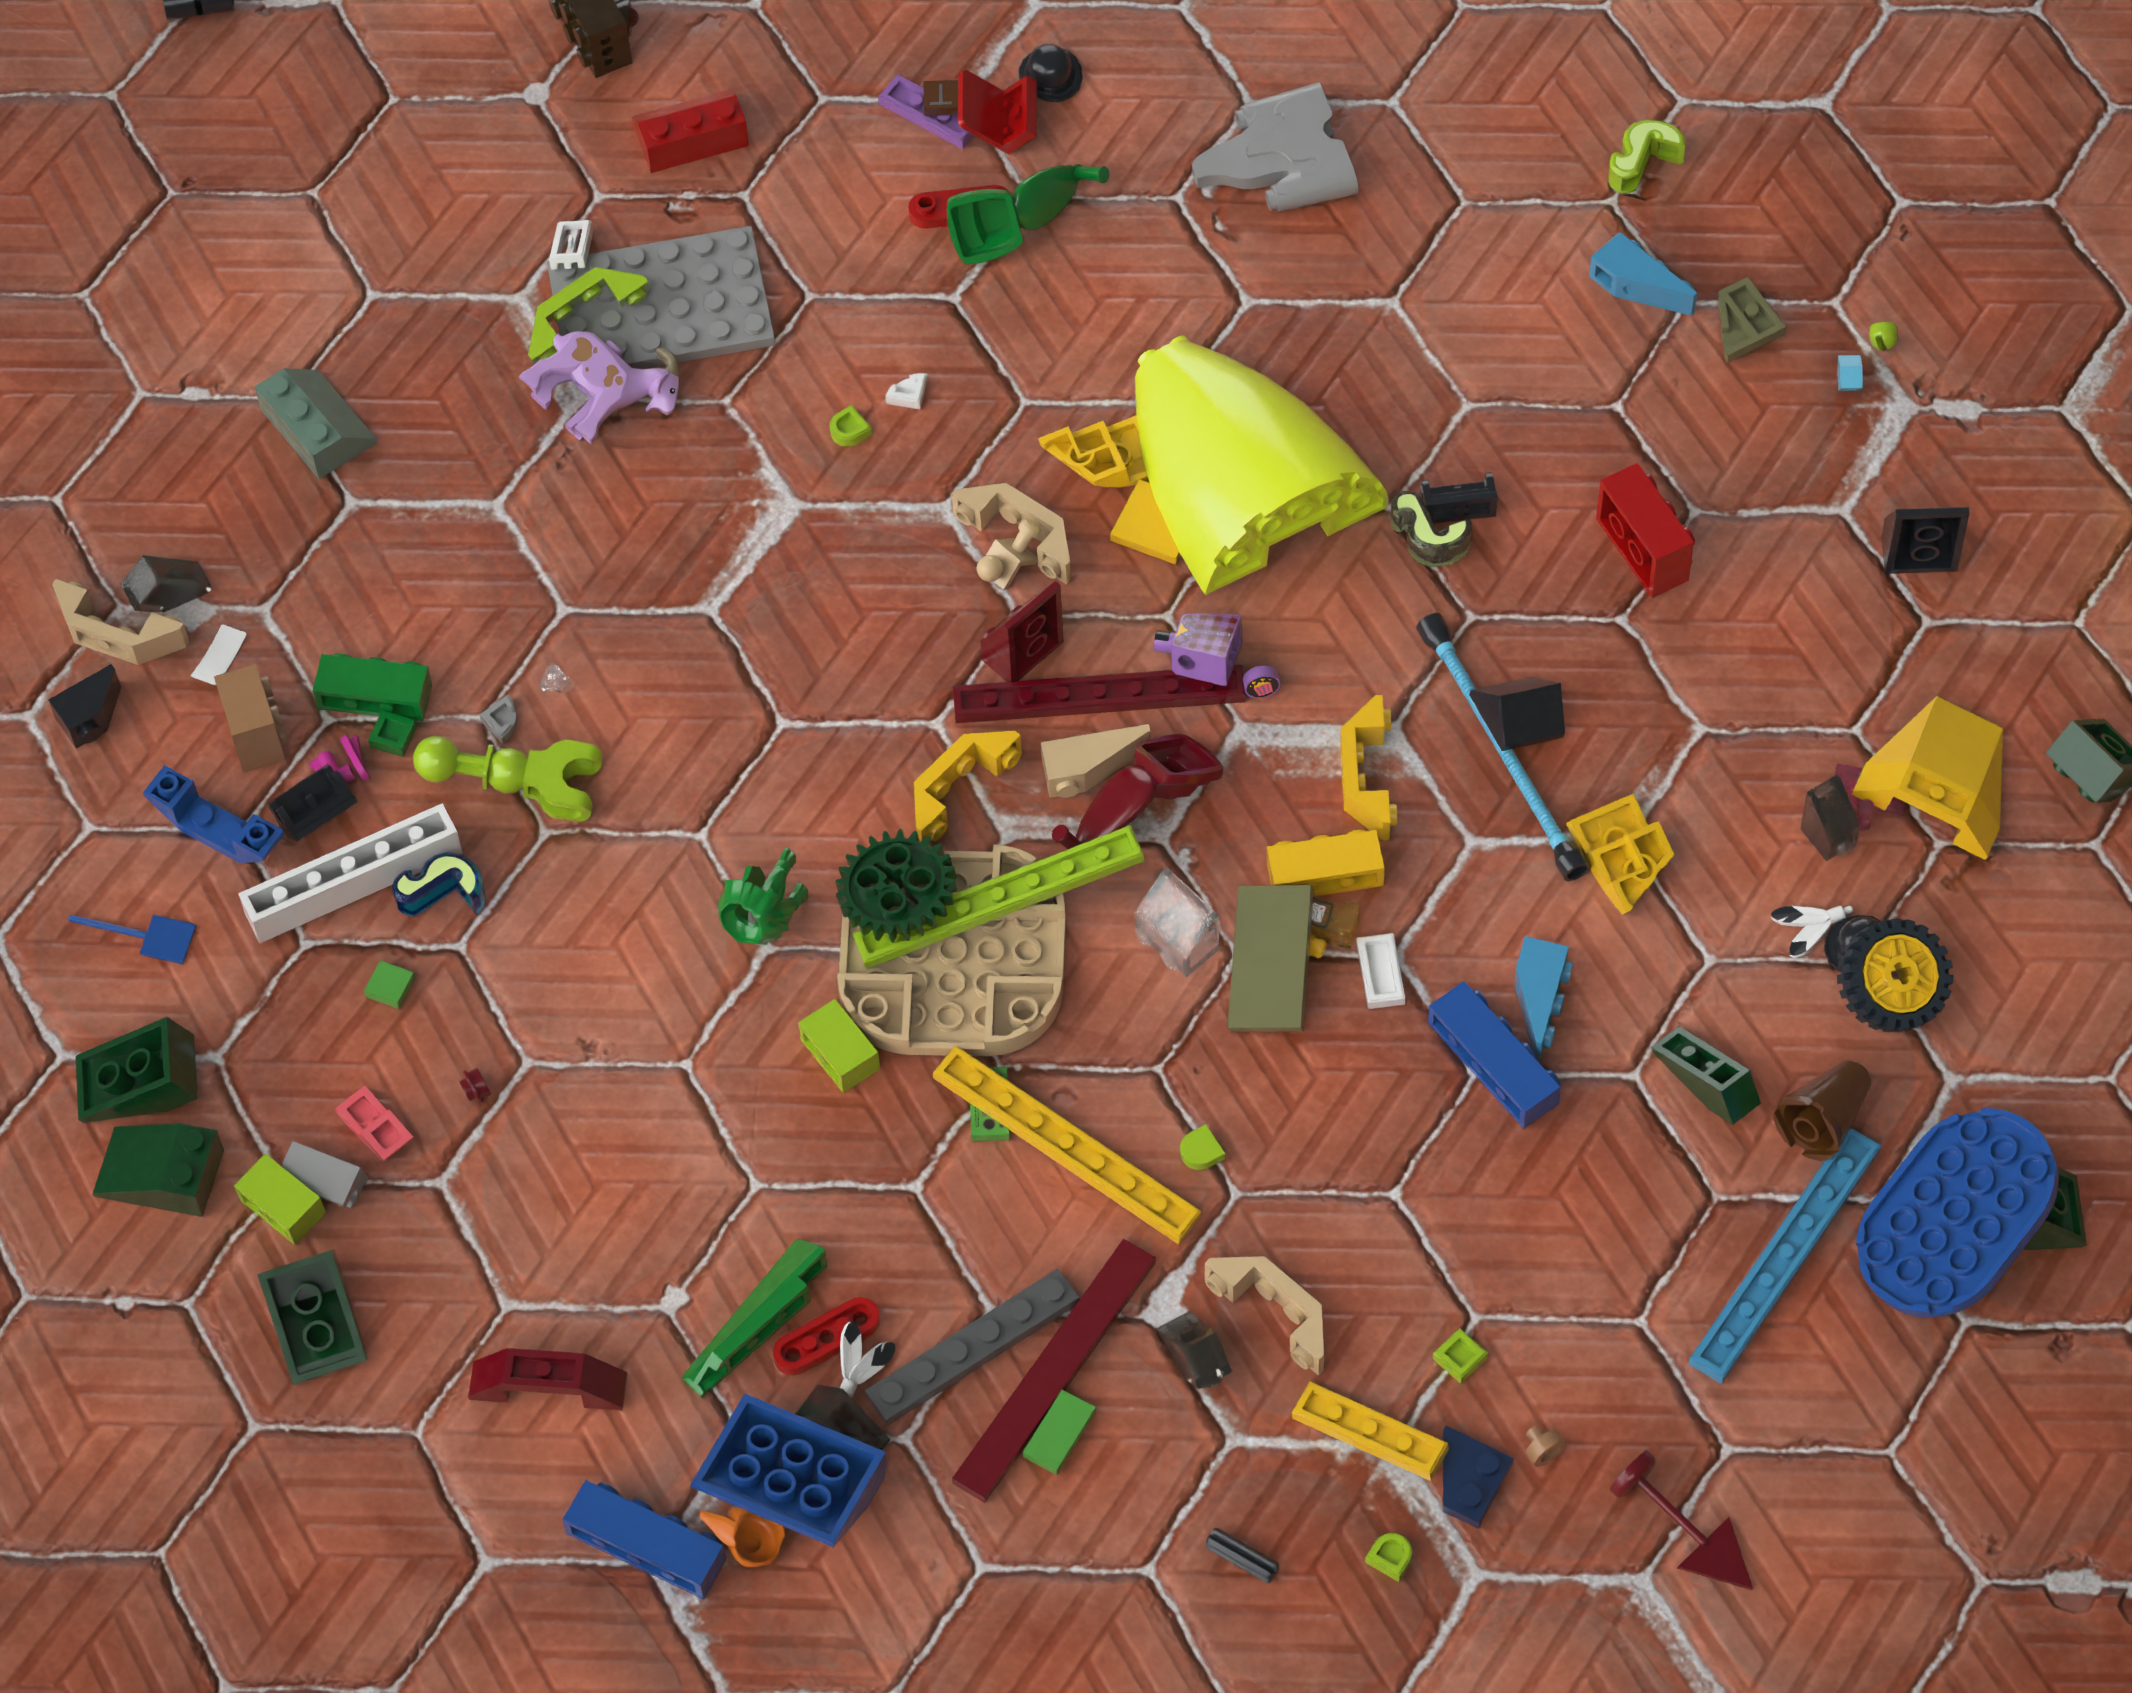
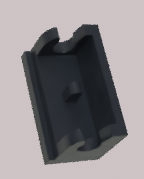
M1492 472L1485 473L1483 482L1430 488L1428 479L1421 480L1420 497L1423 514L1428 524L1496 517L1498 496Z
M327 764L266 804L281 829L284 830L286 837L297 842L358 801L351 793L338 771L334 772L332 767Z

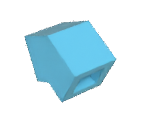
M1838 355V391H1861L1863 388L1860 355Z

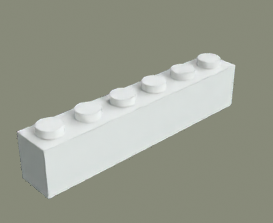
M442 803L238 894L244 913L260 944L399 882L404 875L408 878L429 869V866L438 858L446 856L456 857L463 852L458 832Z

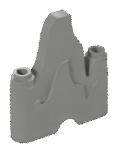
M1319 82L1240 106V110L1235 111V119L1238 129L1245 131L1226 142L1208 149L1197 156L1192 163V175L1197 188L1226 185L1240 189H1256L1270 186V190L1265 191V198L1270 211L1276 210L1280 212L1355 195L1359 192L1357 177L1344 142L1331 138L1333 136V130L1330 125L1332 111Z

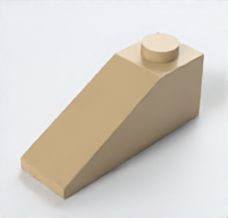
M1149 724L1041 742L1042 764L1049 798L1058 796L1069 798L1078 793L1086 792L1133 761L1136 745L1151 739Z

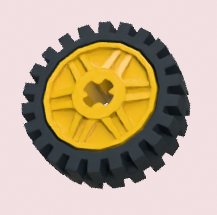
M1890 919L1874 923L1860 930L1859 933L1849 940L1850 944L1846 945L1841 953L1844 957L1838 962L1837 968L1841 969V974L1837 975V984L1843 985V990L1839 991L1841 998H1847L1849 1002L1846 1005L1847 1009L1850 1012H1856L1858 1015L1855 1018L1861 1023L1867 1022L1869 1023L1868 1027L1875 1030L1882 1029V1032H1901L1924 1025L1935 1018V1014L1941 1012L1946 1004L1943 1002L1949 999L1951 994L1948 986L1953 984L1954 975H1949L1948 972L1949 969L1953 968L1952 961H1946L1944 955L1948 951L1945 945H1938L1937 942L1940 938L1935 933H1927L1929 928L1922 924L1915 925V921L1908 919ZM1897 971L1899 979L1893 980L1891 972Z

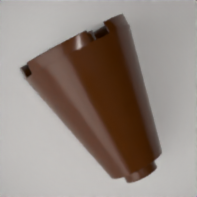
M1843 1061L1782 1098L1774 1112L1773 1119L1777 1131L1790 1147L1796 1143L1805 1151L1802 1155L1807 1158L1819 1161L1831 1159L1842 1147L1870 1089L1871 1079L1866 1068L1857 1062Z

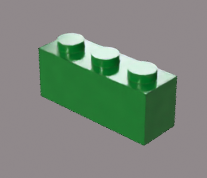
M343 653L334 655L321 654L312 691L317 709L371 716H379L383 710L424 722L432 681L428 666L413 661L398 663L389 662L378 657L363 659L351 657Z

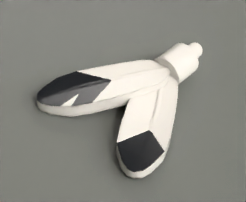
M1839 905L1825 911L1824 909L1812 907L1784 906L1774 910L1771 913V918L1781 925L1804 927L1792 940L1789 948L1790 956L1798 958L1810 952L1824 937L1831 924L1846 918L1845 915L1853 912V907L1847 906L1842 908Z
M848 1322L841 1333V1369L844 1379L837 1392L840 1395L837 1402L840 1407L845 1405L847 1399H852L858 1384L872 1377L892 1359L896 1348L893 1342L879 1343L862 1357L861 1333L854 1322Z

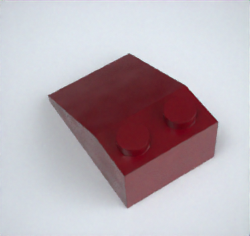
M1054 581L1023 606L1018 605L1002 624L997 628L992 627L980 641L982 661L1006 682L1019 681L1064 643L1061 585Z

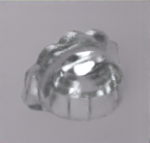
M551 663L546 668L540 680V688L546 692L554 690L557 693L565 694L570 692L575 686L573 681L555 663Z

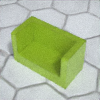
M833 999L798 1022L800 1040L843 1093L880 1069L878 1051L836 999Z
M266 1153L234 1185L240 1201L294 1245L326 1213L321 1198Z

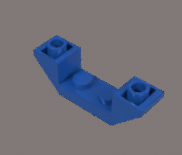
M165 765L143 792L144 797L180 831L238 863L263 862L285 834L284 830L255 814L246 822L198 795L193 780Z

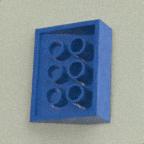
M744 1393L693 1479L691 1488L831 1547H835L868 1508L885 1478L886 1452Z

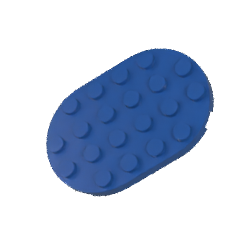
M1981 1108V1112L1962 1116L1957 1113L1942 1120L1919 1140L1873 1199L1862 1217L1857 1233L1856 1245L1858 1246L1861 1273L1873 1292L1884 1303L1899 1312L1916 1317H1941L1957 1313L1972 1306L1990 1292L2044 1223L2057 1196L2059 1182L2057 1162L2052 1149L2041 1132L2032 1123L2017 1114L2001 1109Z

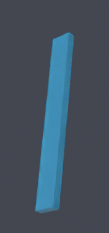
M1850 1128L1840 1150L1831 1159L1824 1161L1689 1359L1690 1366L1720 1384L1724 1382L1881 1150L1879 1143Z

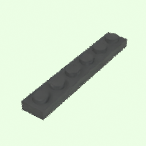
M1056 1269L866 1389L865 1396L888 1426L1074 1308L1079 1301V1296L1061 1272Z

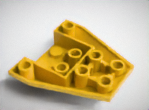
M1936 696L1866 762L1851 795L1884 811L1892 798L1896 797L1957 827L1958 831L1952 844L1986 860L2000 829L2003 728Z

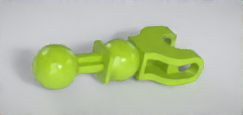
M431 736L425 738L417 745L413 754V764L417 773L423 779L430 782H443L450 779L455 773L482 777L483 790H488L489 784L495 790L504 794L517 793L523 789L524 798L536 800L541 805L543 811L551 818L582 822L591 816L592 801L586 792L569 787L566 781L575 775H594L601 768L604 756L595 745L566 739L554 743L543 751L530 750L528 757L522 751L515 748H501L494 753V745L489 744L486 756L459 752L456 745L448 738Z

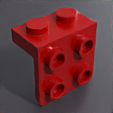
M968 70L962 71L958 75L959 126L1001 151L1010 154L1037 137V81L1026 75L1013 85L1002 90Z

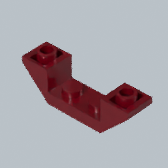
M506 1348L473 1361L468 1398L469 1400L508 1402L509 1390L581 1395L584 1408L623 1411L628 1374L622 1369L585 1353Z

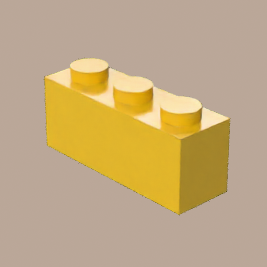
M1359 829L1345 835L1332 837L1319 835L1311 840L1299 842L1281 841L1273 846H1267V869L1271 886L1311 885L1314 889L1313 897L1384 886L1385 867L1377 830L1365 831Z

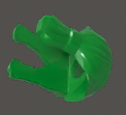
M785 847L775 868L766 881L760 866H746L742 880H725V889L718 901V916L721 926L737 942L762 945L775 942L778 938H781L784 931L789 930L788 923L791 921L794 911L808 899V890L802 883H797L794 891L788 898H783L786 889V877L790 868L796 863V855L789 848ZM749 912L752 913L758 922L757 924L748 922Z

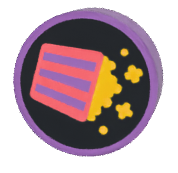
M1261 665L1253 667L1243 676L1245 693L1252 698L1269 697L1275 694L1281 686L1278 671L1271 666Z

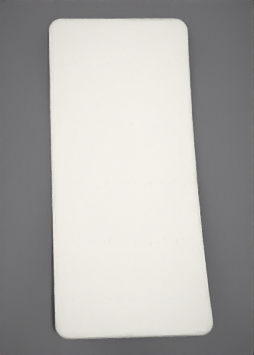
M224 624L221 625L211 646L191 674V677L216 685L214 676L227 671L238 653L246 633Z

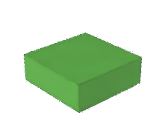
M380 960L364 990L365 996L399 1009L415 980L414 972Z

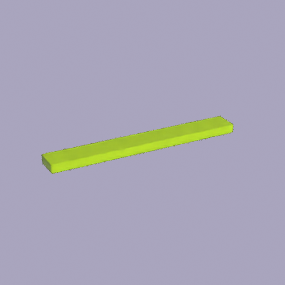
M1131 825L952 894L955 903L954 905H945L947 917L936 915V928L931 927L927 923L923 925V936L918 934L916 930L910 931V940L906 941L903 934L900 933L897 934L894 943H891L887 933H884L882 938L876 941L873 930L865 936L862 935L860 930L854 932L853 936L865 967L869 969L1144 862V855Z

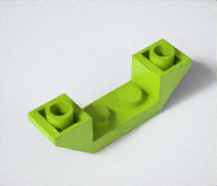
M595 267L538 305L528 352L532 363L536 364L539 360L550 358L557 352L553 343L554 337L557 334L549 324L550 322L555 320L558 323L569 317L574 312L572 307L583 300L585 303L591 302L603 292L601 288L605 285L621 307L627 303L630 306H634L648 295L646 291L650 288L646 277Z

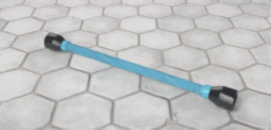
M1440 613L1427 615L1418 622L1416 630L1424 643L1433 649L1441 660H1444L1498 754H1500L1502 761L1511 776H1513L1515 783L1524 795V798H1526L1528 805L1537 817V820H1539L1546 835H1548L1550 839L1549 844L1554 850L1555 864L1564 880L1570 882L1579 879L1590 869V864L1585 855L1577 846L1569 841L1565 833L1561 832L1513 749L1501 751L1469 696L1470 691L1477 688L1455 654L1456 649L1452 644L1450 629Z

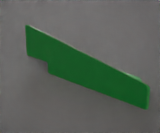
M801 1239L795 1240L682 1375L683 1381L703 1398L810 1302L808 1284L828 1267L825 1250L820 1245Z

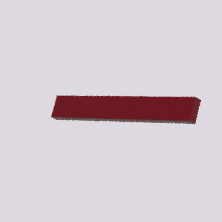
M1234 665L1227 686L1177 675L1172 670L953 686L956 723L1245 702L1246 697L1243 685V665Z
M1125 1239L1120 1242L952 1477V1484L986 1503L1033 1437L1061 1390L1065 1391L1153 1268L1156 1263V1257Z

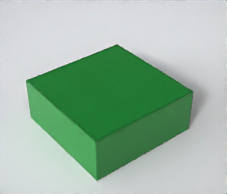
M382 710L368 739L370 748L404 757L417 729L416 720Z

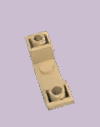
M1007 483L956 489L952 493L953 514L964 525H972L980 531L988 525L998 512H1000L1005 520L1012 524H1020L1024 519L1035 521L1040 528V532L1035 539L1042 541L1037 547L1038 567L1051 579L1057 578L1066 585L1071 581L1070 557L1062 517Z
M55 579L52 584L72 639L76 644L136 665L184 649L189 644L184 623L172 615L162 616L151 612L139 635H137L130 628L123 626L117 628L106 624L96 616L90 615L94 608L88 590L81 584L72 581L66 583Z
M1265 1256L1209 1258L1205 1262V1283L1215 1295L1219 1297L1224 1295L1234 1303L1255 1283L1257 1291L1265 1299H1274L1283 1307L1286 1316L1292 1322L1298 1325L1302 1323L1290 1335L1291 1357L1301 1368L1305 1370L1310 1368L1318 1376L1324 1371L1322 1304Z

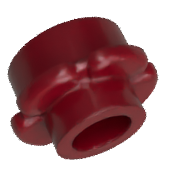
M475 1068L468 1073L464 1070L465 1078L459 1082L469 1101L477 1098L480 1104L483 1103L482 1099L491 1095V1092L479 1069Z

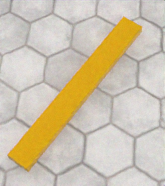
M954 1046L933 1072V1078L1007 1127L1020 1138L1178 1245L1201 1217V1211L958 1046Z

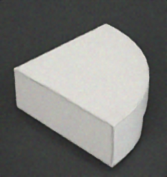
M927 374L909 375L910 378L898 384H893L886 394V404L921 409L928 382Z

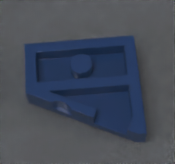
M1445 1426L1443 1441L1448 1443L1449 1450L1443 1459V1512L1478 1529L1508 1475L1514 1458Z

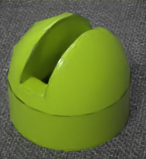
M1892 322L1872 324L1869 327V338L1872 346L1880 351H1884L1885 346L1887 349H1892L1897 343V325Z

